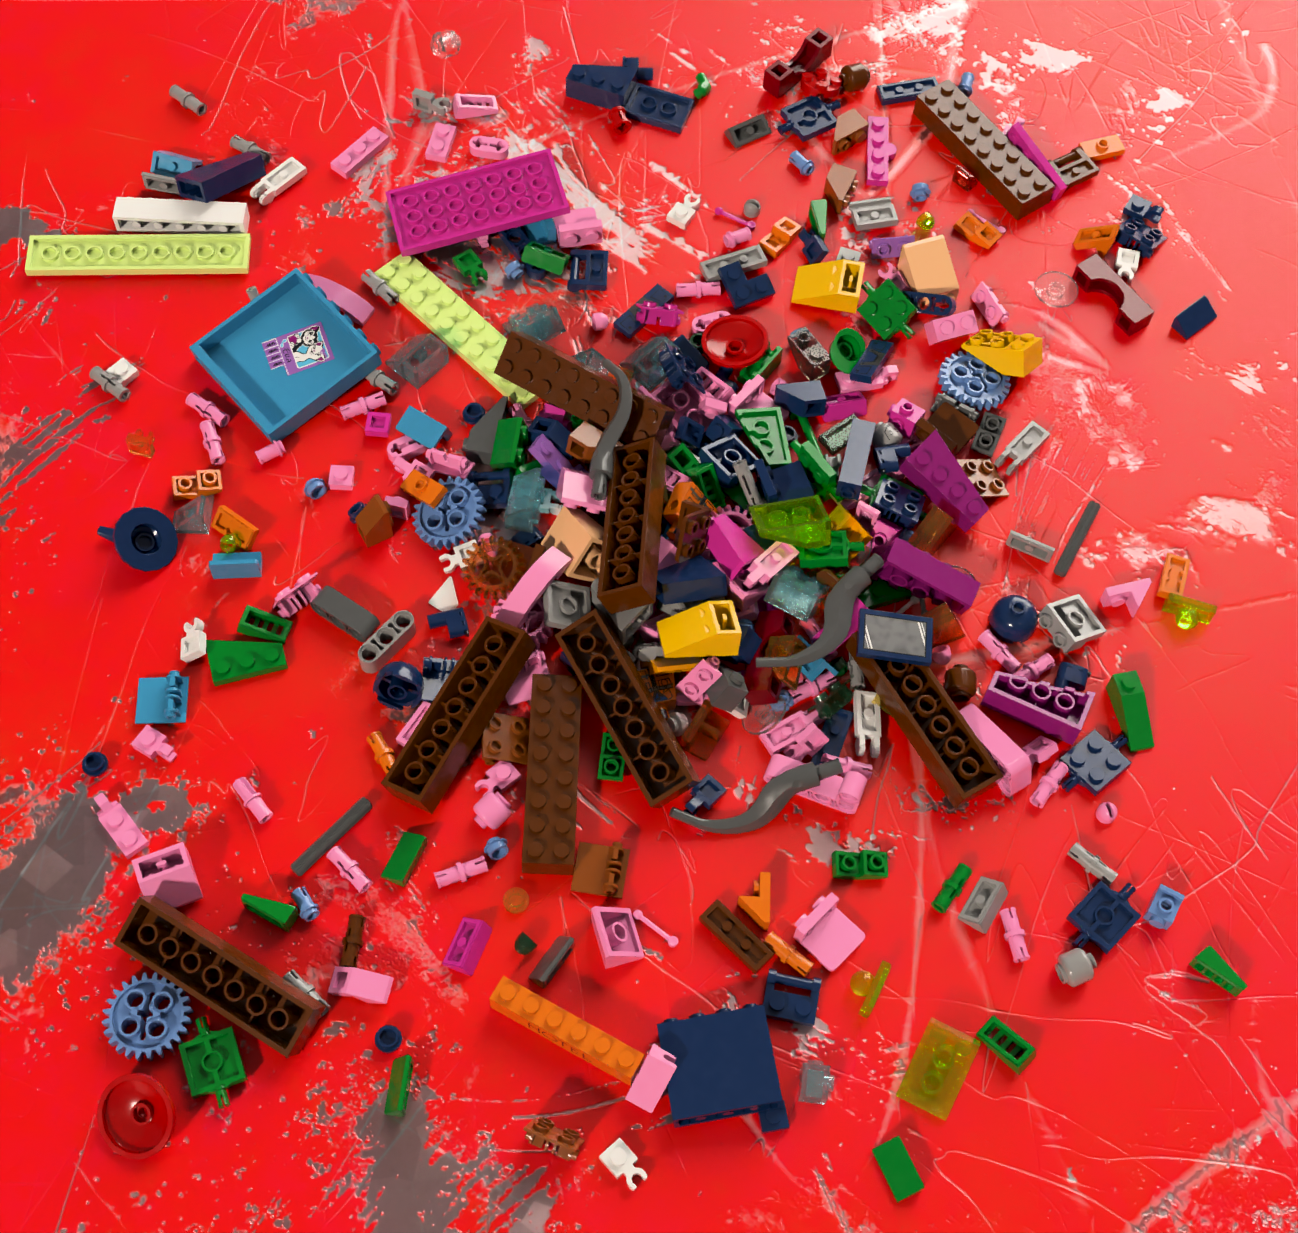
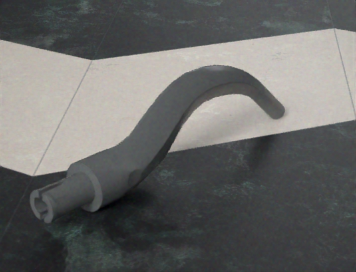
M605 359L602 365L617 380L619 403L612 420L600 436L590 463L589 477L593 480L591 497L598 501L606 499L607 481H610L613 476L614 447L627 425L632 409L630 382L626 374L609 359Z
M874 553L862 566H854L835 584L824 604L823 632L819 639L811 646L788 657H756V667L799 666L814 662L833 652L848 634L855 599L871 583L870 577L884 565V560Z
M836 758L819 765L809 762L785 771L771 779L764 786L749 810L732 818L702 819L675 807L671 808L669 816L698 829L713 833L739 834L750 832L772 821L796 793L820 786V780L841 774L843 769L839 759Z

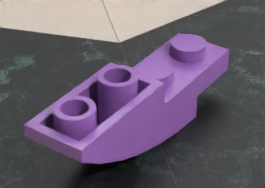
M543 433L534 440L528 449L541 464L538 472L555 488H557L562 467L589 473L581 464L573 467L568 459L560 453Z

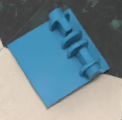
M172 670L166 677L139 678L135 724L186 723L189 677H181L179 671Z

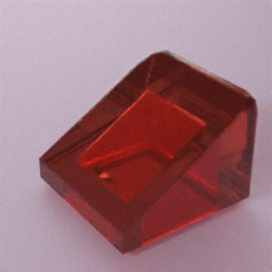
M960 165L956 166L952 180L969 192L977 185V181L972 174Z

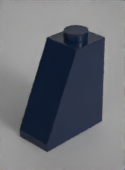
M701 555L658 570L656 598L664 605L727 596L726 574Z

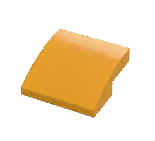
M839 504L814 530H846L849 542L864 541V547L873 538L842 504ZM860 551L850 552V554H849V556H848V563H849Z
M658 656L654 660H650V662H642L640 660L641 668H649L650 675L691 671L701 661V658H659Z

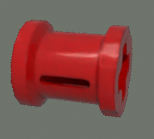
M616 106L610 109L608 118L613 121L615 133L619 135L627 133L632 128V123L626 117L625 108L623 106Z

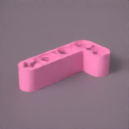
M971 703L959 710L1004 775L998 783L1002 792L1010 797L1031 784L1032 765L1026 753L974 704Z
M773 754L763 779L768 783L771 779L785 771L805 763L781 754ZM847 771L844 778L837 775L820 780V786L796 793V795L847 814H855L867 784V778L858 772Z

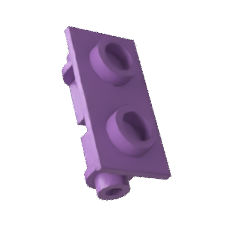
M915 235L873 238L869 240V249H872L871 259L900 257L902 245L915 242Z

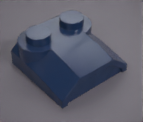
M735 433L702 447L698 454L701 463L713 462L720 486L727 489L735 488L739 482L735 469L732 466L734 462L746 459L752 474L755 472L753 461L758 460L736 437Z

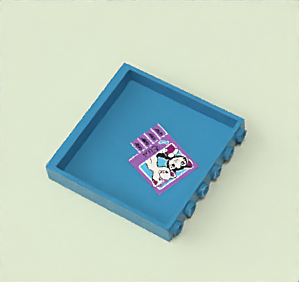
M297 268L189 347L195 359L271 443H273V440L282 441L382 364L379 348L373 342L370 344L364 332L360 328L356 330L353 327L352 320L346 314L342 315L337 304L333 300L329 302L326 299L325 292L319 286L316 288L313 285L310 276L307 273L302 274Z

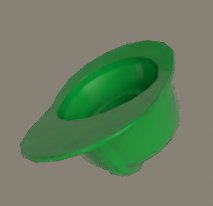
M850 328L842 329L837 333L830 344L829 355L838 370L850 374L865 351L864 340L857 331Z

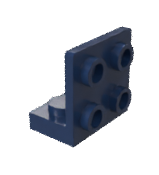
M762 458L753 461L756 478L770 512L772 509L781 510L815 498L814 491L800 461L772 470L770 466H765Z

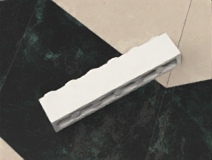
M116 197L112 215L117 231L166 234H245L248 232L250 221L247 203L219 201L204 203L196 200Z

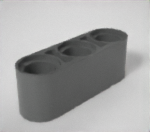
M328 585L310 603L311 608L317 614L363 643L367 641L380 625V621L371 612Z

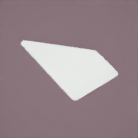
M451 576L448 577L428 602L442 612L455 609L459 605Z

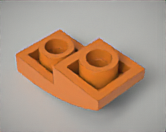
M220 469L196 470V475L172 476L171 480L174 501L202 498L220 493L223 490Z

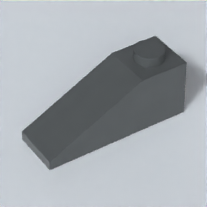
M503 396L471 428L469 437L464 438L462 451L466 452V457L471 462L490 465L498 420L506 419L508 414L507 396Z
M699 657V658H701V660H702V659L706 660L708 657ZM720 662L718 671L722 673V676L706 692L711 706L732 712L748 694L744 677Z

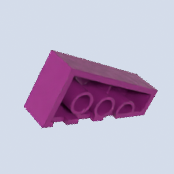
M936 429L899 467V470L965 533L989 510Z
M897 537L879 555L884 560V565L870 577L874 581H877L878 578L888 581V586L894 589H898L900 586L911 590V595L919 599L931 598L932 604L960 615L972 606L981 584L974 580L972 576L961 573L950 564L939 561L932 557L930 553L921 551L912 546L908 541Z
M995 671L980 705L1073 745L1083 727L1096 693L1090 691L1086 693L1077 692L1072 687L1065 686L1064 688L1050 686V682L1040 681L1037 683L1028 681L1027 677Z

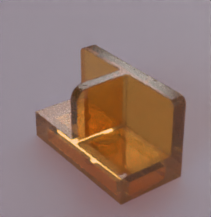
M707 699L704 700L681 738L682 749L703 761L708 760L729 725L728 719L713 712L714 706H711L710 701Z

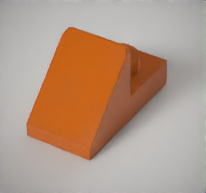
M1119 224L1081 228L1073 245L1076 250L1096 248L1100 258L1103 259L1113 244L1120 226Z
M760 872L758 881L754 880L753 896H739L737 905L764 931H768L770 924L771 872Z

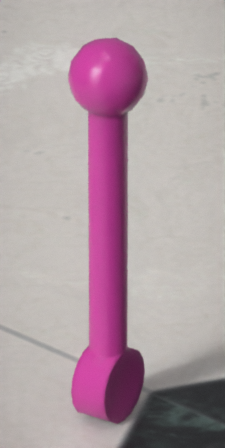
M721 207L715 209L716 215L726 216L746 225L750 230L755 229V222H747L723 211Z

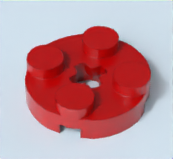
M817 68L816 72L802 73L800 88L811 96L817 97V93L824 94L823 98H833L839 95L842 79L828 74L826 69Z

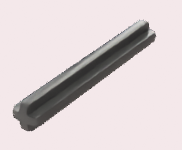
M1090 501L1086 506L1054 569L1056 575L1060 577L1066 576L1100 509L1099 503Z
M361 797L291 864L292 871L296 875L302 876L372 809L370 801L365 797Z

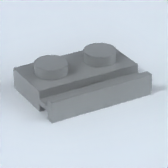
M891 197L849 202V210L851 211L856 231L897 226L898 217L894 205L891 203Z

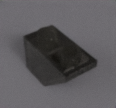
M806 327L787 336L796 364L809 381L817 380L829 373L832 361L830 354Z

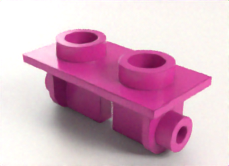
M644 301L643 304L636 303V306L641 308L640 312L636 314V320L642 324L656 325L657 317H660L659 325L675 327L676 325L679 326L681 321L678 314H684L683 311L677 308L678 305L665 303L664 307L656 306L657 303L652 301Z

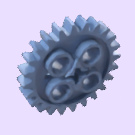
M959 351L958 355L952 353L950 358L946 357L940 366L937 376L939 378L938 384L942 385L941 391H947V396L953 397L957 402L969 405L971 408L975 406L979 411L982 410V407L989 411L991 406L997 408L999 403L1003 404L1011 386L1009 383L1010 377L1002 375L969 352L964 355Z
M448 476L447 482H444L441 478L439 479V483L445 486L448 492L434 509L423 502L413 506L418 511L412 513L415 519L412 522L416 527L415 532L430 547L436 546L441 550L444 545L450 550L452 543L455 546H459V541L461 540L466 543L468 542V535L475 537L474 529L481 530L478 522L485 521V518L481 515L487 512L483 506L486 503L482 497L483 493L467 478L462 480L459 476L456 477L455 481L451 476Z
M144 972L140 981L133 975L132 984L128 985L123 981L122 986L124 989L122 991L113 990L117 996L116 999L106 1000L111 1005V1008L103 1009V1013L109 1017L102 1021L105 1027H109L103 1033L106 1037H111L108 1043L112 1047L117 1045L115 1050L119 1054L125 1051L127 1059L130 1060L135 1054L137 1061L141 1062L144 1055H146L147 1059L152 1062L155 1053L164 1058V1050L166 1048L173 1053L174 1048L172 1044L174 1042L178 1044L183 1043L179 1037L180 1034H189L184 1025L193 1023L191 1018L186 1016L194 1012L192 1007L186 1006L192 1001L189 996H184L186 991L178 988L179 986L172 982L170 983L165 977L160 980L157 972H154L151 979ZM154 993L155 995L153 996L150 1004V995ZM143 997V1001L139 1006L132 1007V1002L136 998ZM170 1000L167 1008L163 1010L158 1009L162 1001ZM136 1023V1030L131 1034H126L127 1027ZM159 1026H164L163 1033L154 1037L153 1031ZM146 1032V1037H145V1039H144V1040H141V1038L143 1037L144 1033Z

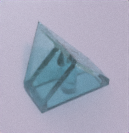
M214 494L209 496L200 495L174 511L173 526L176 529V533L209 534Z

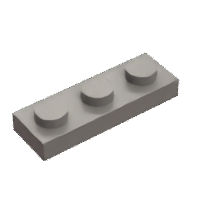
M755 245L700 262L699 269L706 282H716L721 280L717 271L723 266L739 261L743 272L746 273L767 266L768 260L760 245Z

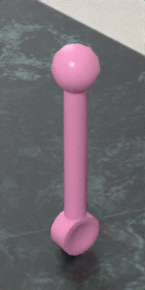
M973 209L967 210L972 215H974L980 222L985 223L987 221L981 216L975 214ZM989 222V223H990L991 225H993L1002 235H1004V233H1005V231H1006L1004 227H1002V226L997 227L996 225H994V224H992L991 222Z
M638 909L633 912V917L636 920L643 921L665 938L670 947L674 948L678 945V938L676 936H669L643 916L641 910Z

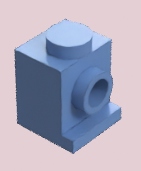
M1160 884L1154 891L1143 918L1149 921L1153 927L1167 930L1173 924L1185 895Z

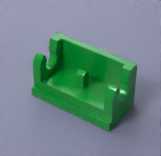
M769 342L765 355L756 363L747 366V368L744 367L740 371L737 381L744 385L749 379L752 380L758 374L766 380L781 363L783 348L777 346L772 351L769 347Z

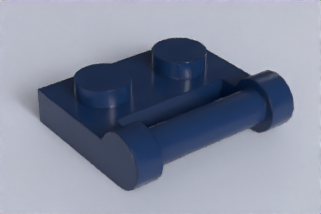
M571 250L569 253L571 256L570 280L567 282V289L571 292H578L579 290L606 291L608 251ZM582 260H586L585 279H579V266Z
M506 467L500 471L480 473L471 471L468 474L467 479L474 483L483 493L482 497L486 501L483 506L486 510L510 507L515 480V471L512 467ZM504 479L503 483L478 486L479 482Z
M769 968L763 1000L766 1018L814 1027L822 979L813 977L812 980L777 973V970ZM777 983L811 990L810 997L774 990V985Z

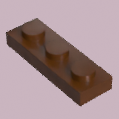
M718 899L699 916V921L755 975L774 957V953Z

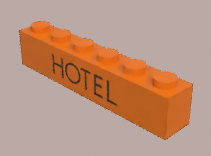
M505 976L501 978L489 998L490 1006L494 1010L629 1086L632 1085L644 1062L645 1054Z

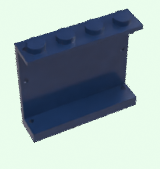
M755 1003L744 1005L742 1009L731 1011L730 1008H723L717 1010L715 1014L705 1015L703 1013H696L690 1015L688 1019L678 1020L677 1018H669L661 1024H657L661 1049L676 1057L674 1064L677 1067L667 1084L675 1128L783 1108V1099L764 1005L758 1006Z

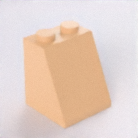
M939 235L902 245L897 271L903 274L911 288L910 291L946 295L952 297L956 302L960 288L944 236ZM927 297L920 301V308L922 310L927 309L929 306V299ZM946 302L944 304L936 303L935 307L949 304Z
M563 506L542 540L541 545L545 546L546 550L553 546L572 559V562L564 571L567 577L593 582L599 577L604 527L584 511Z

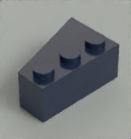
M573 64L566 77V96L609 110L616 106H623L625 108L638 83V67Z

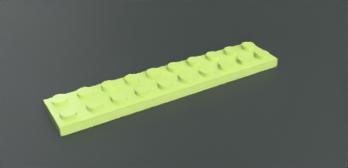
M250 233L30 235L25 273L27 276L249 274Z
M400 254L374 272L380 279L386 280L388 282L387 285L400 295L399 302L503 396H507L512 404L521 403L524 410L539 398L494 373L507 338L413 255L402 257Z

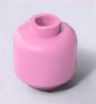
M498 791L495 794L487 792L473 806L476 813L474 820L483 829L487 826L494 830L498 829L510 817L511 811L509 808L512 805Z

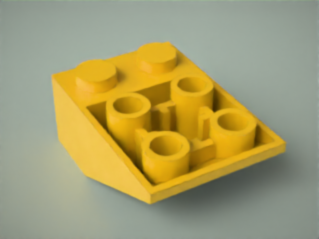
M842 259L798 266L791 303L856 314L865 263Z
M983 329L961 344V348L1002 375L1025 377L1042 364V338L1034 337V334L1014 335L1010 331L995 333L991 329Z
M732 600L707 601L656 623L664 658L738 655L742 632Z

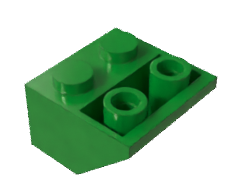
M515 417L498 420L490 466L493 470L500 471L506 467H512L516 474L517 468L526 464L527 454L524 453L526 446H529V440L527 436L528 426L523 418Z

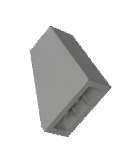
M598 577L591 585L592 602L598 610L606 614L624 645L653 614V604L610 614L597 598Z

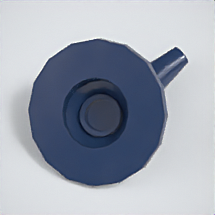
M149 507L132 508L121 515L114 528L100 526L97 530L99 536L114 543L115 550L122 561L137 570L144 572L159 570L168 565L176 554L178 545L176 529L169 518L156 509Z

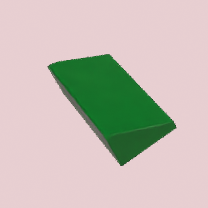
M530 241L524 247L521 260L538 268L561 275L571 256L540 243Z
M404 832L382 872L381 878L405 887L428 843L427 837Z
M411 1055L399 1057L392 1063L384 1110L386 1115L404 1117L406 1114L414 1065Z
M899 1136L872 1149V1153L897 1203L921 1192L925 1188Z

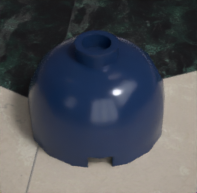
M1020 595L1002 597L993 605L988 616V621L991 625L990 630L999 640L1013 644V642L1021 641L1022 643L1032 637L1038 623V613L1035 606L1027 598Z
M394 661L385 665L378 672L373 685V692H376L378 695L377 700L388 708L403 710V706L416 707L421 701L424 690V681L420 671L410 663L403 661Z

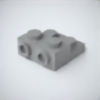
M553 580L543 593L545 626L563 630L589 613L592 606L590 587Z
M1079 594L1049 603L1038 614L1040 626L1050 632L1054 645L1061 648L1064 653L1081 648L1086 642L1102 637L1107 631Z

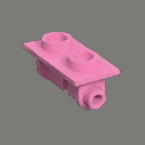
M981 281L970 297L990 327L994 329L998 322L1003 324L1009 320V313L1005 311L1001 304H998L999 300L992 292V288Z
M436 448L426 451V458L429 459L427 466L435 470L436 473L454 478L459 476L464 480L476 465L465 456H457L450 453L446 455V452L439 451Z
M715 656L708 657L706 660L702 659L675 688L695 702L722 676V673L718 671L720 660Z

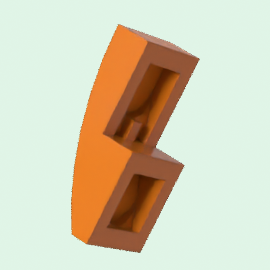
M969 211L953 226L965 238L986 249H989L1002 236L988 221L982 224Z
M784 216L773 225L772 231L761 239L758 245H760L763 252L775 259L801 231L802 226Z

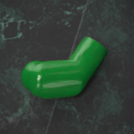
M703 72L696 75L699 85L697 86L698 88L693 90V93L697 99L707 96L711 91V84Z

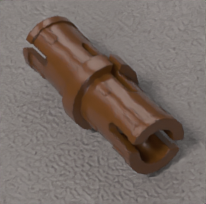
M349 915L346 936L342 939L344 946L339 967L357 968L359 951L364 943L362 934L366 917L362 915Z

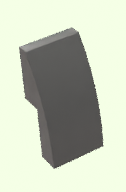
M985 411L971 450L992 457L1007 419Z

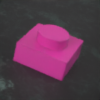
M368 411L365 435L388 438L392 421L391 413Z

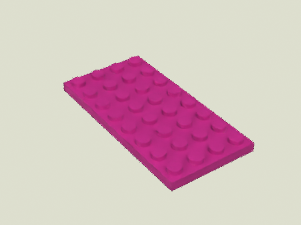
M550 148L385 192L402 257L571 213Z

